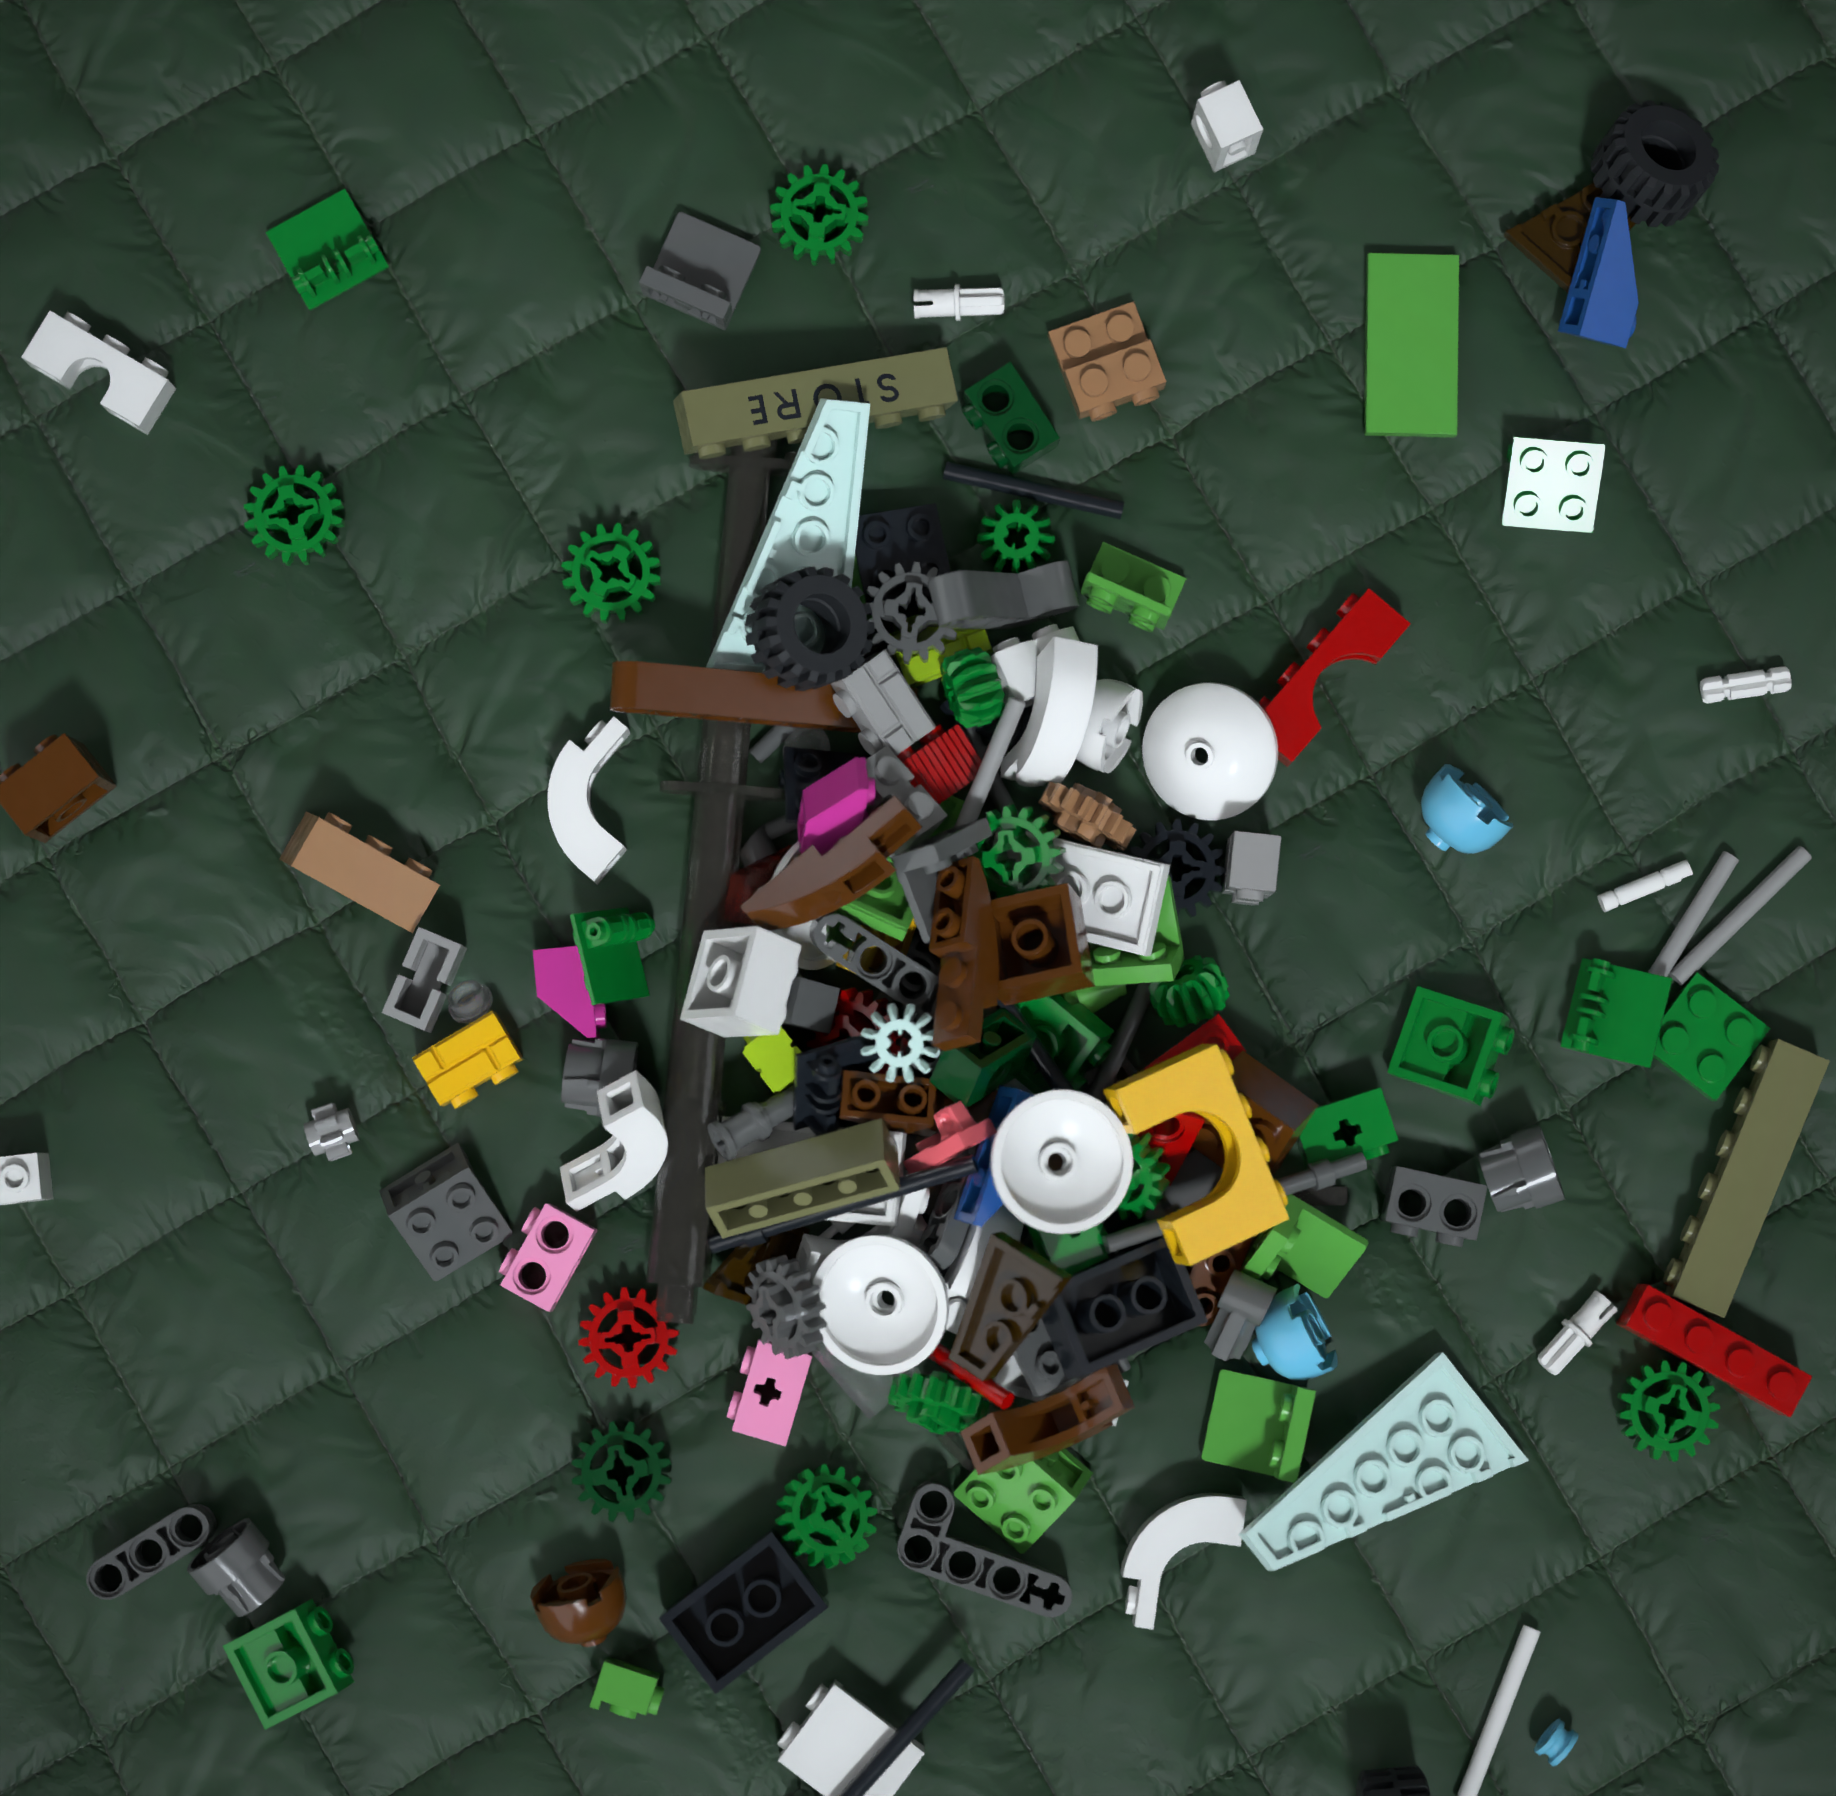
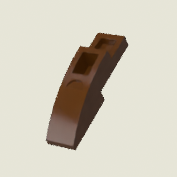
M893 796L885 804L877 807L870 817L849 835L840 838L824 856L812 845L805 852L794 857L785 869L767 884L756 889L752 896L740 907L759 927L768 931L792 927L829 914L864 895L897 871L887 858L923 827L900 800Z
M975 856L954 861L951 866L937 872L929 951L941 958L932 1045L943 1051L980 1042L983 1011L985 1008L996 1006L998 1000L999 969L995 920L985 875L980 860Z
M844 1070L842 1074L839 1118L859 1124L882 1118L888 1130L930 1137L939 1133L934 1115L955 1102L930 1083V1079L914 1077V1081L907 1083L904 1076H896L893 1082H889L886 1080V1074ZM998 1090L966 1108L977 1124L989 1118Z

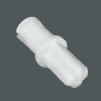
M955 284L954 289H914L915 302L933 301V305L914 306L915 319L955 316L956 321H961V316L1001 315L1005 309L1004 291L1000 287L960 289V284Z
M1594 1291L1570 1320L1564 1319L1561 1322L1564 1326L1562 1330L1538 1355V1361L1541 1366L1553 1375L1559 1374L1584 1345L1587 1347L1592 1345L1591 1338L1617 1312V1308L1614 1305L1610 1306L1611 1302L1598 1291Z

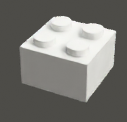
M759 926L703 931L680 1020L722 1037L778 1035L780 1027L786 1018V1004L792 981L798 972V958L802 945Z

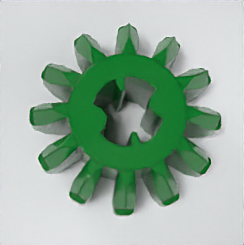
M1013 500L1012 513L1010 514L999 503L994 507L995 515L999 521L989 516L982 518L981 524L990 532L978 534L977 543L990 545L989 548L981 553V559L984 562L990 561L995 557L999 558L995 563L993 572H1002L1006 564L1012 565L1011 573H1020V565L1024 564L1026 570L1036 568L1037 565L1033 557L1041 562L1047 563L1049 561L1050 553L1041 546L1053 545L1055 536L1049 533H1040L1051 525V520L1049 517L1041 518L1036 522L1033 520L1038 512L1037 505L1032 504L1025 515L1020 513V500ZM1017 530L1016 535H1019L1020 531L1024 532L1026 536L1023 548L1015 549V543H1013L1012 547L1007 546L1008 531Z
M975 647L972 649L965 648L954 652V655L945 657L940 667L941 682L944 686V695L948 700L949 709L953 711L955 720L967 729L974 726L981 727L990 724L992 720L1000 718L1005 707V694L1001 687V679L997 674L996 665L992 663L990 655L980 647Z
M1200 955L1184 960L1174 981L1152 982L1148 986L1151 994L1149 997L1158 1016L1162 1018L1165 1025L1176 1024L1178 1028H1183L1189 1023L1198 1025L1205 1018L1212 1019L1214 1012L1226 1007L1225 1001L1230 997L1228 991L1229 984L1220 966L1216 964L1214 958L1205 957L1202 959Z

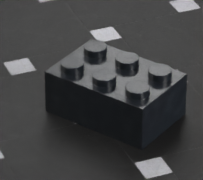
M1164 1236L1139 1244L1072 1274V1279L1041 1317L1066 1379L1091 1374L1208 1322L1185 1265L1174 1262Z
M774 1528L770 1529L672 1604L659 1617L661 1623L715 1695L829 1608L828 1599L798 1559L792 1556V1551L786 1543L781 1542V1537Z

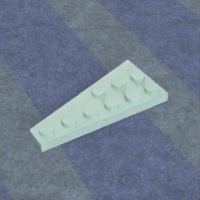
M820 399L706 668L762 673L765 665L762 662L755 664L750 656L756 653L754 644L747 646L745 635L752 633V627L745 626L747 615L756 612L750 607L753 599L762 595L760 590L776 579L805 567L815 566L816 570L827 567L834 569L833 577L842 573L849 577L848 586L852 588L870 403ZM799 605L794 617L796 634L805 647L813 652L820 653L825 641L823 624L815 612L808 607Z
M1443 1352L1436 1353L1239 1533V1536L1267 1571H1275L1324 1550L1325 1547L1343 1539L1354 1537L1380 1523L1391 1521L1449 1496L1452 1492L1473 1483H1479L1498 1472L1518 1466L1529 1460Z

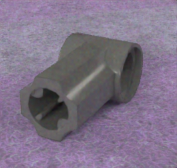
M1234 1269L1217 1305L1220 1309L1204 1341L1211 1349V1354L1224 1361L1233 1358L1240 1359L1253 1336L1255 1327H1260L1277 1289Z

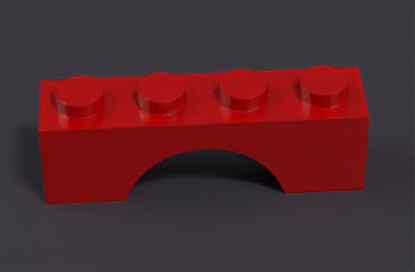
M1370 588L1361 598L1354 592L1336 612L1342 618L1331 632L1323 627L1306 647L1313 653L1302 666H1299L1294 661L1278 679L1277 683L1283 689L1272 701L1264 696L1258 702L1267 713L1274 727L1278 742V760L1287 768L1322 728L1313 707V690L1320 673L1330 665L1343 660H1362L1377 664L1411 624Z
M1637 1284L1616 1322L1620 1327L1654 1346L1699 1367L1725 1382L1740 1394L1778 1415L1791 1418L1813 1377L1647 1284Z

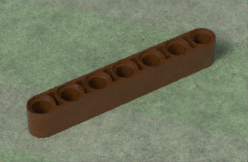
M615 661L612 663L610 710L841 732H862L852 716L849 718L845 717L835 705L833 695L836 692L831 684L817 689L811 688L806 691H795L794 685L788 688L777 685L778 676L768 679L763 673L640 661ZM910 687L919 700V689Z

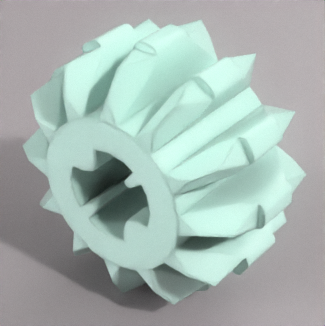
M895 1003L888 1004L887 1006L890 1022H887L880 1013L874 1012L871 1015V1019L881 1028L880 1031L864 1028L861 1033L865 1038L876 1040V1045L866 1046L861 1049L862 1055L869 1056L878 1052L880 1056L878 1060L871 1064L870 1070L875 1073L885 1063L889 1064L890 1066L886 1074V1080L889 1082L895 1080L898 1067H902L904 1079L907 1083L914 1081L911 1064L914 1063L921 1072L927 1074L931 1067L921 1058V1055L925 1054L930 1057H939L940 1050L936 1047L925 1046V1040H933V1030L923 1033L921 1029L930 1022L932 1016L929 1013H925L916 1023L913 1022L912 1018L916 1006L911 1003L906 1006L903 1019H899L898 1008ZM897 1029L899 1035L903 1034L904 1030H906L912 1036L908 1043L912 1051L904 1056L903 1051L898 1052V1055L890 1050L894 1042L890 1034Z

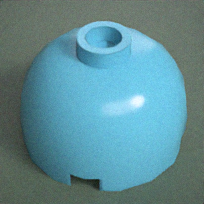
M1445 764L1430 780L1422 796V816L1430 827L1425 833L1426 836L1443 851H1447L1450 846L1461 853L1472 854L1490 849L1512 829L1513 823L1507 822L1509 815L1477 782L1473 785L1462 783L1459 779L1465 773L1450 764Z
M1295 1284L1274 1295L1260 1327H1255L1257 1338L1252 1340V1347L1257 1359L1263 1366L1270 1363L1271 1367L1278 1374L1290 1380L1305 1381L1335 1369L1338 1366V1357L1336 1350L1327 1353L1324 1342L1331 1337V1334L1318 1307L1307 1292L1298 1295L1300 1285Z

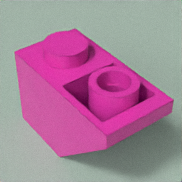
M855 757L803 790L797 821L800 854L813 845L824 856L840 838L849 835L869 818L868 812H865L866 805L873 806L876 785L875 778L867 776L865 758Z
M570 946L533 950L537 997L588 1039L595 1040L600 1038L599 1029L607 1028L605 1003L591 1004L589 992L584 983V971L578 947Z

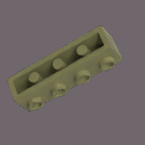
M882 1118L705 1167V1209L722 1239L900 1190L898 1148Z

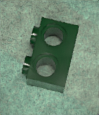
M1011 361L964 390L963 400L966 405L961 407V410L975 431L979 428L983 429L990 440V443L986 445V449L999 469L1006 466L1010 473L1014 475L1058 447L1059 435ZM993 392L1002 394L1008 401L1007 407L1000 412L989 411L982 402L987 394ZM1022 430L1031 436L1033 443L1025 450H1016L1009 445L1007 441L1008 435L1013 431Z

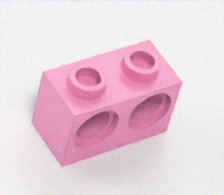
M545 1203L542 1210L534 1207L521 1230L528 1236L519 1251L511 1248L499 1269V1273L505 1275L500 1286L545 1311L552 1312L594 1238L597 1229L556 1206ZM553 1221L563 1223L569 1232L568 1241L561 1248L549 1246L544 1238L546 1227ZM530 1262L539 1263L546 1272V1280L538 1289L527 1287L522 1280L523 1268Z

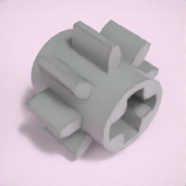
M332 1102L311 1109L314 1120L304 1123V1130L313 1154L317 1156L326 1152L328 1161H334L351 1155L352 1150L349 1144L359 1141L360 1137L350 1109L345 1108L338 1111L336 1104Z

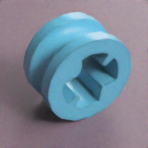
M1559 1718L1549 1725L1534 1747V1752L1539 1756L1542 1754L1548 1756V1763L1553 1767L1558 1765L1568 1755L1579 1736L1573 1729L1566 1731L1564 1728L1565 1723Z

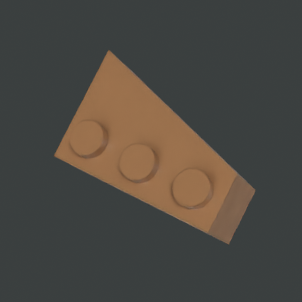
M306 811L282 853L280 860L413 933L440 886L429 879L433 870L411 858L407 859L405 865L389 857L393 849L392 847L370 835L363 842L348 834L353 825L330 812L327 813L323 820Z

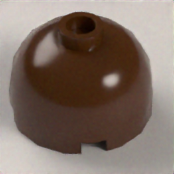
M589 1559L564 1566L565 1571L569 1575L560 1577L553 1581L551 1573L542 1578L533 1587L530 1599L544 1630L558 1641L568 1644H581L583 1647L598 1645L607 1638V1634L623 1618L627 1603L626 1587L620 1568L617 1565L614 1569L611 1560Z

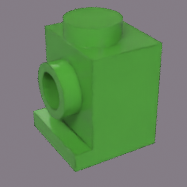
M607 1656L603 1663L590 1707L599 1710L602 1702H607L611 1704L609 1711L631 1719H636L637 1713L646 1715L648 1712L657 1715L665 1691L664 1687L657 1686L661 1673Z

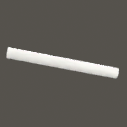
M1523 1624L1457 1796L1478 1795L1541 1631Z

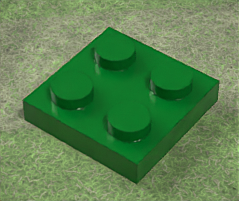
M1696 972L1689 978L1665 1010L1654 1058L1710 1101L1715 1102L1771 1028Z

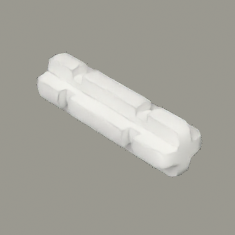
M1785 666L1770 668L1766 673L1762 669L1727 674V676H1724V679L1721 676H1713L1700 681V694L1705 703L1719 702L1724 700V697H1727L1728 700L1761 696L1767 694V691L1774 694L1791 689V674L1788 667Z

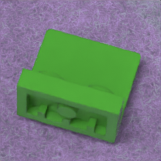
M1103 542L1090 572L1086 575L1080 594L1088 597L1086 604L1094 609L1107 614H1111L1112 610L1115 609L1129 615L1128 622L1137 628L1153 632L1156 627L1164 631L1187 578Z
M1169 874L1151 956H1143L1089 942L1095 986L1174 981L1185 956Z
M1290 1194L1287 1196L1288 1204L1284 1206L1289 1219L1261 1232L1250 1246L1239 1271L1258 1280L1260 1277L1268 1280L1275 1269L1318 1295L1329 1298L1366 1250L1369 1242L1364 1237Z
M1221 1369L1218 1374L1201 1458L1204 1461L1274 1476L1278 1480L1295 1483L1298 1479L1316 1391L1302 1386Z
M1063 1449L1029 1463L997 1472L978 1475L976 1469H974L956 1488L954 1495L1014 1549L1023 1554L1076 1500L1093 1472L1068 1450Z

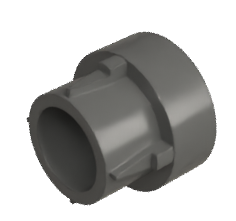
M596 1038L595 1041L572 1039L566 1054L562 1081L561 1102L565 1103L564 1107L585 1110L588 1115L601 1117L596 1091L635 1070L637 1071L638 1042L609 1038Z
M1540 1125L1510 1134L1511 1137L1500 1140L1499 1145L1479 1153V1162L1497 1212H1505L1524 1207L1525 1210L1532 1207L1539 1209L1565 1200L1562 1185Z
M250 1518L240 1520L221 1532L193 1558L187 1567V1572L207 1595L219 1594L238 1617L244 1616L262 1605L280 1588L285 1580V1575L273 1562L274 1556L268 1550L270 1542Z

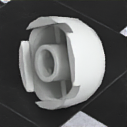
M1113 679L1096 680L1092 710L1082 745L1076 757L1077 761L1103 773H1110L1119 765L1132 742L1125 738L1129 726L1132 724L1138 727L1143 707V693L1141 690Z

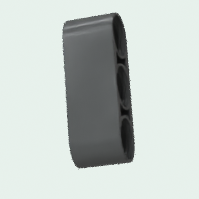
M191 1504L175 1511L101 1557L90 1566L87 1572L86 1583L90 1592L102 1600L117 1598L201 1547L215 1534L217 1520L214 1513L209 1507L202 1504ZM187 1514H193L201 1520L203 1529L198 1539L189 1538L183 1533L182 1520ZM147 1539L157 1541L162 1548V1558L158 1564H152L143 1557L142 1545ZM107 1564H112L121 1571L122 1582L117 1589L110 1588L103 1582L102 1571Z

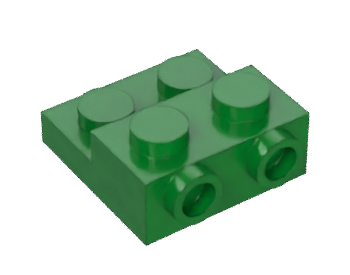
M1417 986L1387 1073L1391 1076L1434 1089L1438 1093L1481 1106L1483 1098L1491 1099L1497 1089L1499 1072L1493 1070L1499 1053L1506 1055L1512 1046L1515 1030L1509 1027L1511 1019L1504 1013Z
M1059 994L1016 1003L1074 1090L1082 1093L1089 1082L1083 1077L1089 1066L1092 1065L1094 1068H1097L1111 1053L1113 1046L1107 1041L1114 1033V1030L1083 1004L1078 1002L1071 1005ZM1028 1056L1021 1074L1016 1079L1035 1095L1052 1091Z
M313 1599L223 1645L265 1730L339 1693L355 1682L351 1676L354 1671V1663L350 1654L345 1649H338L330 1634L333 1628L331 1616L323 1607H316Z

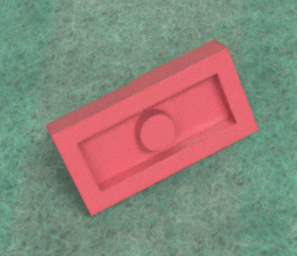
M962 1101L956 1102L934 1115L939 1133L917 1143L916 1147L919 1153L903 1161V1164L909 1174L943 1164L996 1134L997 1131L990 1118L977 1124Z

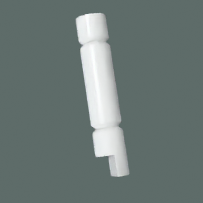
M1683 860L1661 869L1660 872L1656 871L1619 886L1614 891L1610 890L1598 895V901L1602 910L1607 912L1617 908L1619 904L1624 905L1661 890L1665 885L1670 886L1678 883L1681 879L1692 875L1693 872L1688 861Z

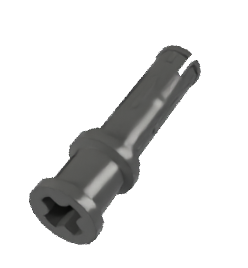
M794 1084L759 1104L755 1101L743 1104L739 1113L723 1122L716 1120L708 1124V1133L719 1154L727 1161L732 1160L737 1156L738 1150L755 1140L760 1142L767 1140L773 1132V1127L793 1117Z

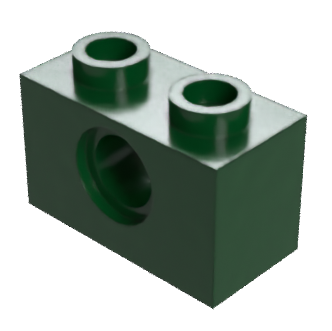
M1002 1007L983 1019L980 1042L947 1051L942 1050L929 1082L943 1092L950 1100L955 1103L962 1101L964 1106L968 1108L999 1089V1086L1007 1084L1021 1074L1037 1034Z

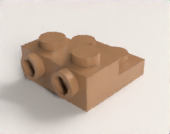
M1134 301L1048 332L1049 341L1079 420L1090 416L1091 421L1105 419L1117 413L1116 406L1133 401L1134 406L1147 404L1160 397L1158 391L1165 388L1166 380L1152 342L1146 336Z

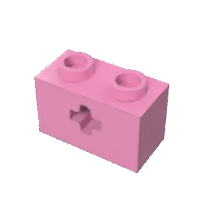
M761 1339L758 1340L756 1348L747 1346L740 1373L748 1375L743 1393L734 1391L726 1417L735 1420L732 1431L786 1446L813 1354L807 1353L799 1357L785 1359L783 1353L773 1354L772 1342L763 1344ZM769 1377L776 1380L775 1388L781 1391V1397H773L769 1404L761 1402L762 1393L755 1391L756 1384L764 1385Z

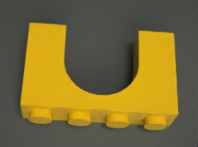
M1217 1044L1198 1045L1103 1089L1111 1110L1121 1121L1127 1134H1137L1180 1113L1192 1111L1211 1122L1222 1139L1225 1163L1220 1180L1214 1189L1204 1198L1157 1220L1174 1262L1188 1266L1289 1219L1284 1207L1288 1204L1286 1193L1279 1181L1273 1180L1267 1166V1162L1270 1161L1268 1149L1259 1136H1255L1248 1120L1252 1118L1250 1106L1243 1094L1237 1093L1231 1075L1234 1074L1232 1062L1223 1049H1219Z

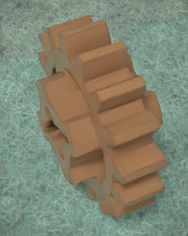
M1050 782L1038 801V804L1043 806V810L1053 814L1052 817L1055 819L1052 824L1059 827L1063 834L1089 846L1101 848L1105 843L1115 850L1118 848L1124 851L1136 832V829L1132 827V823L1122 819L1123 816L1120 815L1122 809L1116 806L1111 798L1101 792L1091 790L1080 783L1075 782L1068 789L1061 783L1055 784Z

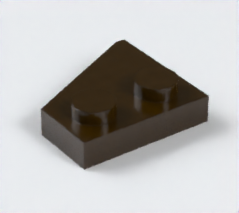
M802 1226L770 1236L768 1242L757 1246L748 1247L747 1244L737 1246L706 1280L703 1289L744 1305L752 1303V1297L745 1292V1287L753 1284L748 1274L751 1271L757 1270L755 1264L783 1254L787 1255L788 1260L795 1259L803 1234H809L810 1229Z

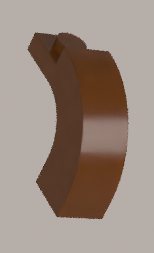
M1113 1364L1097 1370L1067 1389L1038 1402L1015 1409L992 1412L960 1432L977 1474L982 1475L1029 1463L1079 1443L1112 1426L1114 1419L1132 1410L1135 1406L1117 1364Z

